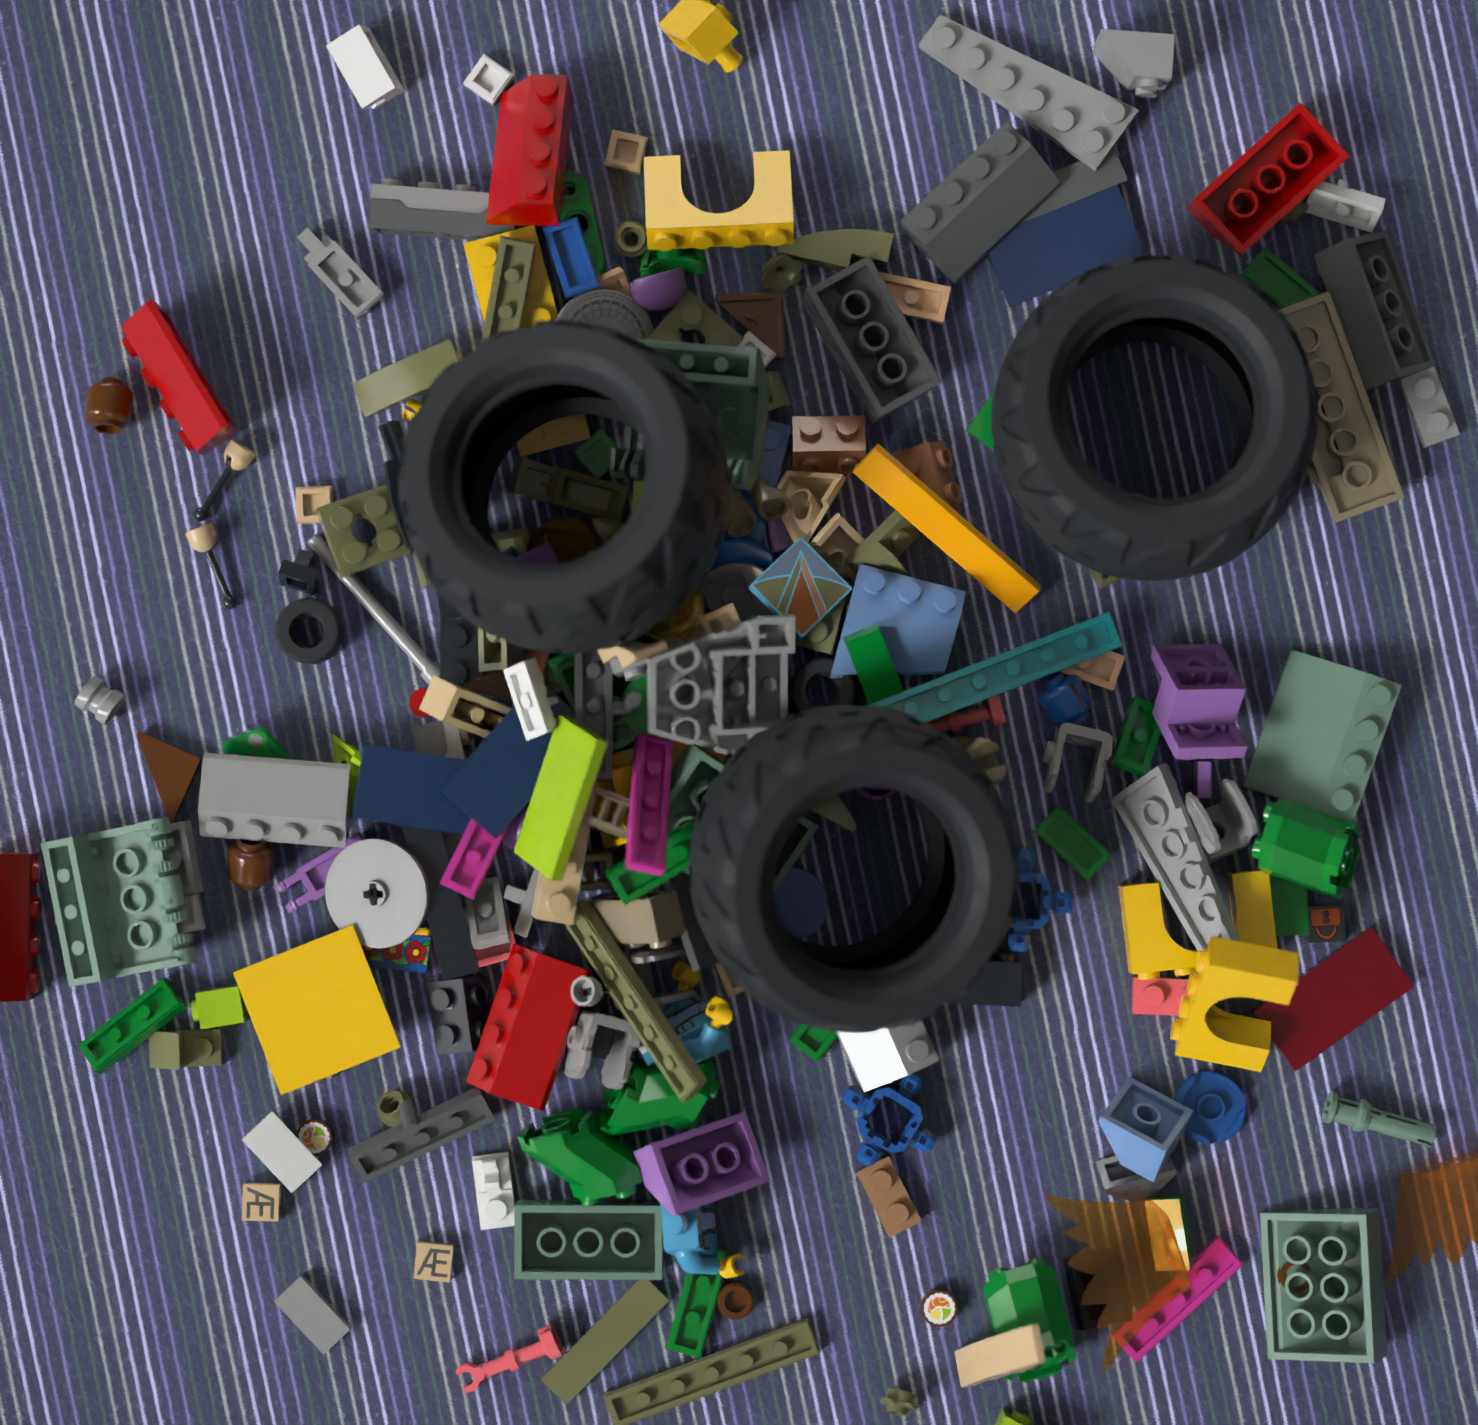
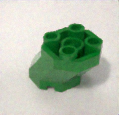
M1279 798L1277 803L1269 801L1263 814V822L1266 823L1263 835L1256 838L1252 851V857L1259 859V869L1265 874L1282 878L1320 894L1341 900L1344 894L1339 888L1348 889L1358 862L1360 847L1353 846L1354 837L1361 839L1362 830L1355 823L1343 821L1292 800Z
M709 1057L696 1063L707 1081L692 1099L682 1103L656 1063L647 1067L644 1063L631 1058L630 1061L633 1063L628 1082L624 1083L621 1089L607 1088L602 1100L608 1103L606 1112L599 1110L596 1117L598 1130L609 1136L669 1125L679 1131L684 1128L693 1130L700 1121L701 1109L706 1100H712L720 1086V1080L715 1078L717 1072L715 1061Z
M580 1108L550 1114L542 1118L543 1126L535 1129L534 1123L525 1126L518 1136L522 1151L570 1184L573 1196L580 1198L583 1206L596 1204L604 1197L616 1195V1198L629 1197L637 1192L636 1185L643 1182L640 1168L633 1153L634 1150L616 1137L599 1131L594 1112L588 1110L585 1115L583 1109Z
M1036 1258L1026 1262L1024 1266L1013 1269L998 1268L989 1273V1282L983 1286V1291L994 1336L1033 1324L1039 1325L1046 1362L1024 1372L1013 1374H1017L1022 1382H1030L1056 1375L1062 1370L1060 1363L1065 1359H1068L1069 1365L1076 1361V1346L1071 1334L1055 1268L1046 1266L1044 1259ZM1013 1374L1006 1375L1005 1379L1013 1380Z

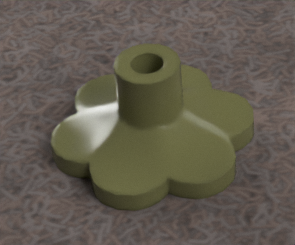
M785 253L771 257L762 267L764 274L760 280L762 286L765 289L773 288L774 291L784 292L789 286L798 284L802 279L800 271L803 268V262L800 258H791L790 255Z

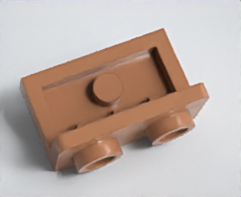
M865 415L792 416L793 471L852 474L854 467L866 456Z
M944 441L927 442L891 453L894 458L955 511L960 512L962 510L960 504L962 500L961 490L958 484L955 483L951 468L953 458Z

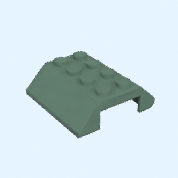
M637 339L658 351L672 362L693 385L707 406L721 434L728 462L729 489L733 486L734 489L751 490L764 462L770 385L760 349ZM625 424L623 448L611 449L610 472L612 477L626 479L631 477L632 479L641 480L646 473L644 445L640 434Z
M169 817L41 843L69 987L197 962L195 947L188 946V942L193 941L192 933H183L181 923L189 917L187 910L181 911V906L186 905L180 874L174 875L173 871L174 869H179L178 861L169 860L167 849L174 846L173 838H167L166 835L172 832Z

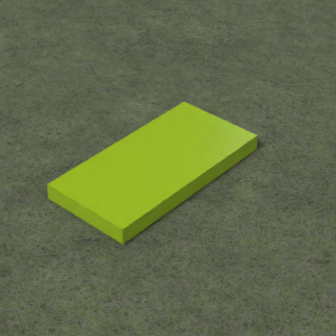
M560 714L553 730L514 853L548 879L561 882L608 743L570 716Z

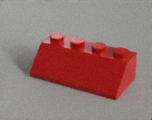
M530 75L501 94L486 217L487 225L560 226L574 102L567 75Z
M1300 102L1192 200L1186 209L1211 236L1241 256L1350 156Z
M152 299L147 301L121 326L126 335L121 341L132 358L139 356L145 366L140 372L149 387L153 389L157 386L164 399L159 401L167 417L170 420L176 418L183 430L179 431L178 435L189 451L195 449L197 453L204 455L237 435L239 431L165 309Z
M0 852V1002L28 1001L34 999V993L39 992L40 972L35 971V956L40 955L41 937L40 934H36V919L41 918L42 901L40 897L36 896L37 883L42 881L43 865L42 861H37L38 853Z
M514 943L466 1083L490 1094L544 1111L567 1046L569 1032L574 1026L580 1006L574 1003L571 998V985L580 976L591 977L592 971L545 951Z

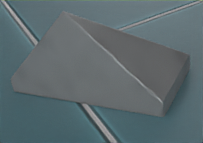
M1116 1156L1095 1161L1106 1194L1145 1205L1144 1200L1147 1197L1155 1196L1176 1175V1169L1171 1156L1154 1182L1122 1166Z

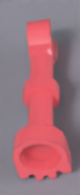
M996 695L985 700L987 706L960 713L955 711L948 714L949 716L937 718L927 722V724L940 732L952 730L953 733L962 731L961 727L991 720V723L997 726L1006 723L1000 697Z
M549 1324L539 1328L537 1332L540 1341L519 1350L511 1348L504 1351L503 1356L483 1364L476 1365L470 1362L461 1364L456 1369V1374L469 1372L473 1376V1382L464 1385L462 1388L463 1392L470 1393L486 1378L508 1369L512 1372L521 1369V1364L547 1355L551 1360L564 1356L563 1346L555 1325Z

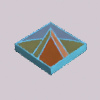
M802 537L790 546L748 587L774 615L795 616V636L799 640L852 590L841 576Z

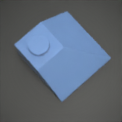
M1129 1076L1104 1110L1098 1122L1120 1164L1154 1182L1168 1162L1194 1111Z

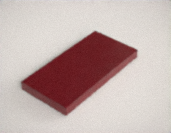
M1369 926L1299 976L1289 1005L1264 1001L1254 1008L1252 1013L1257 1019L1271 1021L1272 1041L1292 1069L1297 1071L1412 989L1414 985L1374 929Z

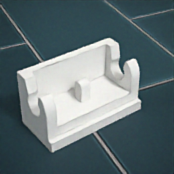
M359 24L326 45L362 109H367L370 106L372 109H375L405 92L369 28Z
M273 1112L268 1114L242 1139L291 1193L322 1165Z

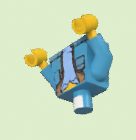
M683 961L677 962L672 970V977L680 983L678 988H673L672 992L684 991L696 986L700 980L699 972H693L691 966ZM695 992L694 996L687 997V999L668 1003L665 1010H662L696 1063L732 1047L723 1025H727L732 1020L733 1013L729 1008L728 1002L720 997H713L707 1005ZM643 1044L637 1048L641 1059L647 1067L655 1063Z
M714 1202L672 1216L660 1203L664 1250L666 1253L676 1257V1260L685 1272L717 1275L719 1272L726 1279L745 1274L743 1271L738 1272L734 1267V1261L745 1259L743 1255L734 1254L722 1257L720 1260L718 1258Z

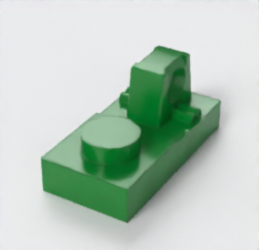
M1137 696L1130 700L1110 764L1114 765L1115 768L1133 773L1139 777H1143L1148 773L1161 733L1152 714L1155 704Z

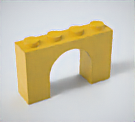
M790 150L753 152V193L741 207L726 213L705 212L688 202L682 191L680 155L644 157L647 250L670 251L672 249L685 248L703 250L710 247L742 248L755 245L781 246L783 244H794Z
M1260 869L1227 873L1231 919L1241 942L1278 949L1269 875L1263 873ZM1159 882L1118 885L1128 972L1138 974L1139 980L1160 978V971L1174 970L1175 976L1190 975L1191 972L1197 973L1195 965L1198 951L1186 949L1178 945L1169 936L1165 928Z
M1210 936L1206 949H1199L1195 965L1197 973H1190L1187 984L1188 996L1182 995L1178 1012L1180 1019L1174 1018L1172 1022L1170 1039L1176 1040L1175 1055L1261 1072L1270 1052L1271 1021L1231 1014L1219 1009L1214 1004L1226 998L1249 997L1289 1005L1298 983L1299 953Z

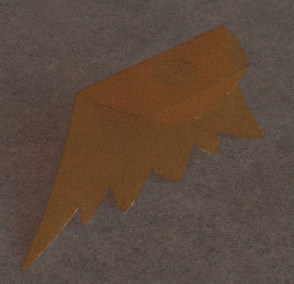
M1478 1151L1398 1174L1399 1204L1397 1230L1387 1276V1286L1402 1273L1417 1251H1419L1422 1264L1426 1265L1432 1257L1438 1242L1450 1262L1456 1264L1465 1249L1467 1236L1478 1245Z
M1044 1195L1047 1201L1058 1211L1079 1224V1226L1067 1230L1066 1234L1077 1241L1088 1243L1086 1247L1068 1261V1264L1076 1270L1096 1274L1082 1296V1304L1096 1305L1108 1303L1097 1326L1098 1329H1102L1111 1324L1113 1325L1104 1353L1103 1372H1105L1133 1336L1163 1307L1185 1292L1191 1284L1170 1218L1151 1200L1094 1202Z

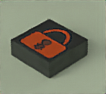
M1344 905L1308 906V943L1346 942Z

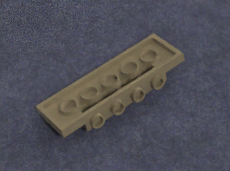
M1330 292L1277 310V312L1282 311L1296 331L1314 376L1318 424L1315 450L1306 478L1310 485L1317 484L1318 489L1322 491L1333 524L1405 498Z

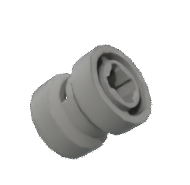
M94 675L84 685L74 705L83 711H91L95 714L97 721L107 725L120 710L126 696L118 690H110L106 687L105 681Z

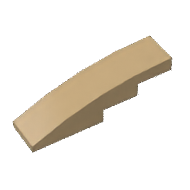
M1038 1324L989 1337L954 1351L961 1388L976 1386L988 1380L1000 1379L1008 1374L1024 1372L1046 1362Z

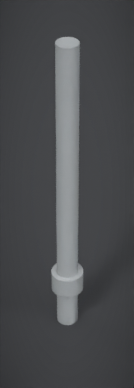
M318 533L310 538L307 542L310 547L422 671L420 676L428 685H430L434 675L441 678L440 664L437 661H431L355 574L340 578L330 548L325 540Z

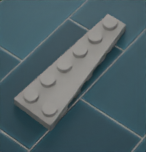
M939 15L919 43V48L1094 171L1099 168L1139 111L1112 96L942 15Z
M1167 763L1158 765L1111 798V801L1197 951L1199 949H1206L1210 936L1241 942L1181 798L1177 782L1172 776Z

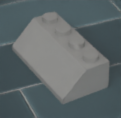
M204 753L198 806L200 836L346 848L352 823L351 764Z

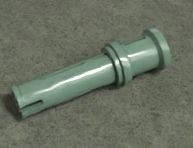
M1330 1091L1327 1095L1322 1111L1323 1123L1330 1124L1333 1121L1348 1125L1355 1132L1367 1129L1406 1141H1412L1426 1147H1431V1143L1433 1144L1437 1128L1435 1124L1373 1108L1367 1100L1360 1099L1357 1102L1339 1097L1335 1091Z

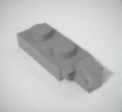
M308 227L297 237L310 251L304 257L308 262V266L358 320L385 296L335 240L332 241L327 236L320 241Z

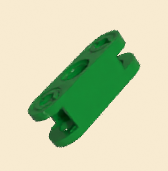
M572 170L566 171L560 222L578 217V219H583L588 223L587 231L583 235L593 260L596 274L599 276L605 270V259L585 179L579 173ZM568 188H574L576 190L575 193L571 196H567L564 194L565 190Z

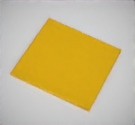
M354 925L233 972L281 1095L401 1047Z

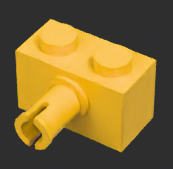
M681 0L658 24L679 50L708 65L715 59L722 66V69L729 73L735 70L743 60V56L730 44L732 39L739 33L730 23L733 17L719 3L714 5L709 0Z

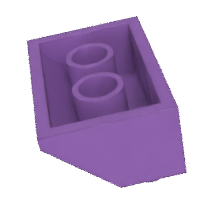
M746 1112L652 1143L633 1152L646 1188L672 1216L770 1182Z

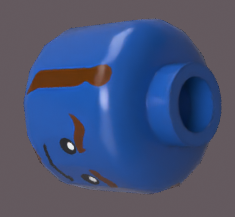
M1062 671L1043 680L1045 687L1039 692L1038 701L1052 724H1078L1089 716L1088 709L1092 705V699L1078 675H1063Z

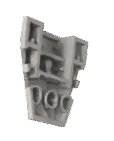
M756 616L647 657L648 732L693 746L696 744L707 747L721 754L727 755L728 753L733 755L752 736L760 731L767 730L776 722L788 717V653H795V616Z

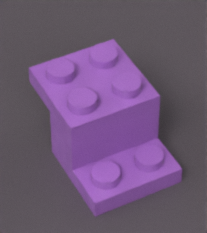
M1222 644L1154 645L1150 657L1162 681L1152 714L1175 759L1244 758L1248 746L1235 722L1246 688Z

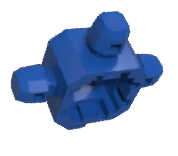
M1017 848L1019 882L1040 883L1038 918H1012L1009 927L1012 928V933H1008L1010 950L1026 952L1029 948L1031 937L1030 934H1027V929H1040L1049 921L1050 909L1054 910V913L1073 911V896L1059 891H1055V895H1052L1051 883L1041 873H1031V867H1035V855L1032 849Z
M912 1073L901 1078L897 1083L900 1086L898 1090L888 1084L874 1088L869 1097L859 1087L848 1086L842 1096V1100L854 1111L857 1108L860 1110L856 1117L859 1133L868 1139L866 1143H861L857 1151L856 1159L870 1167L880 1157V1148L885 1149L891 1154L901 1152L906 1149L910 1140L914 1142L913 1147L923 1152H930L937 1138L934 1133L924 1126L922 1129L919 1128L923 1120L921 1108L918 1102L911 1099L913 1094L917 1096L922 1086V1078ZM883 1096L891 1098L912 1112L910 1120L895 1142L866 1125L870 1115Z

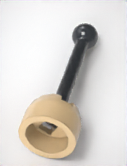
M231 439L223 454L227 468L202 507L194 511V517L197 521L202 522L208 518L210 506L233 470L246 469L256 456L253 451Z
M213 523L185 533L192 548L206 554L224 596V607L234 609L237 606V599L230 594L212 551L217 542V533Z

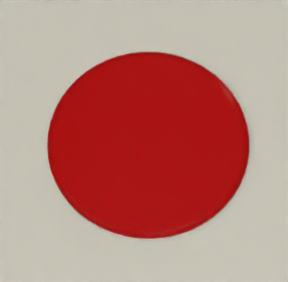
M428 689L416 690L410 697V709L418 717L425 718L431 716L419 709Z

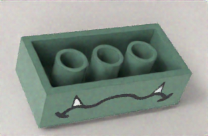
M517 1200L515 1203L514 1279L662 1280L663 1233L661 1208L658 1200H601L589 1206H583L580 1200Z

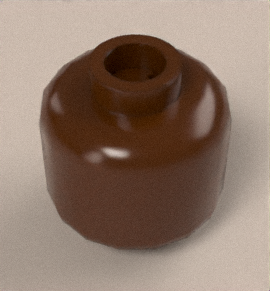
M102 378L100 383L93 384L87 389L85 420L93 426L92 429L96 432L118 434L123 428L131 424L134 394L128 387L122 385L123 382L117 378Z
M237 839L228 847V878L233 883L240 885L243 890H258L262 885L269 883L274 878L275 848L270 842Z

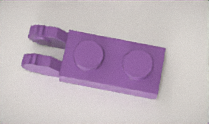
M361 833L350 837L347 846L364 840ZM333 847L296 869L295 874L273 886L277 894L283 893L302 880L308 890L306 894L288 902L285 906L288 913L293 912L311 900L316 901L325 896V884L330 866L337 855L345 848Z

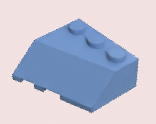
M859 564L830 678H843V675L857 674L843 637L876 624L879 626L896 673H899L900 676L944 674L958 628L966 591Z

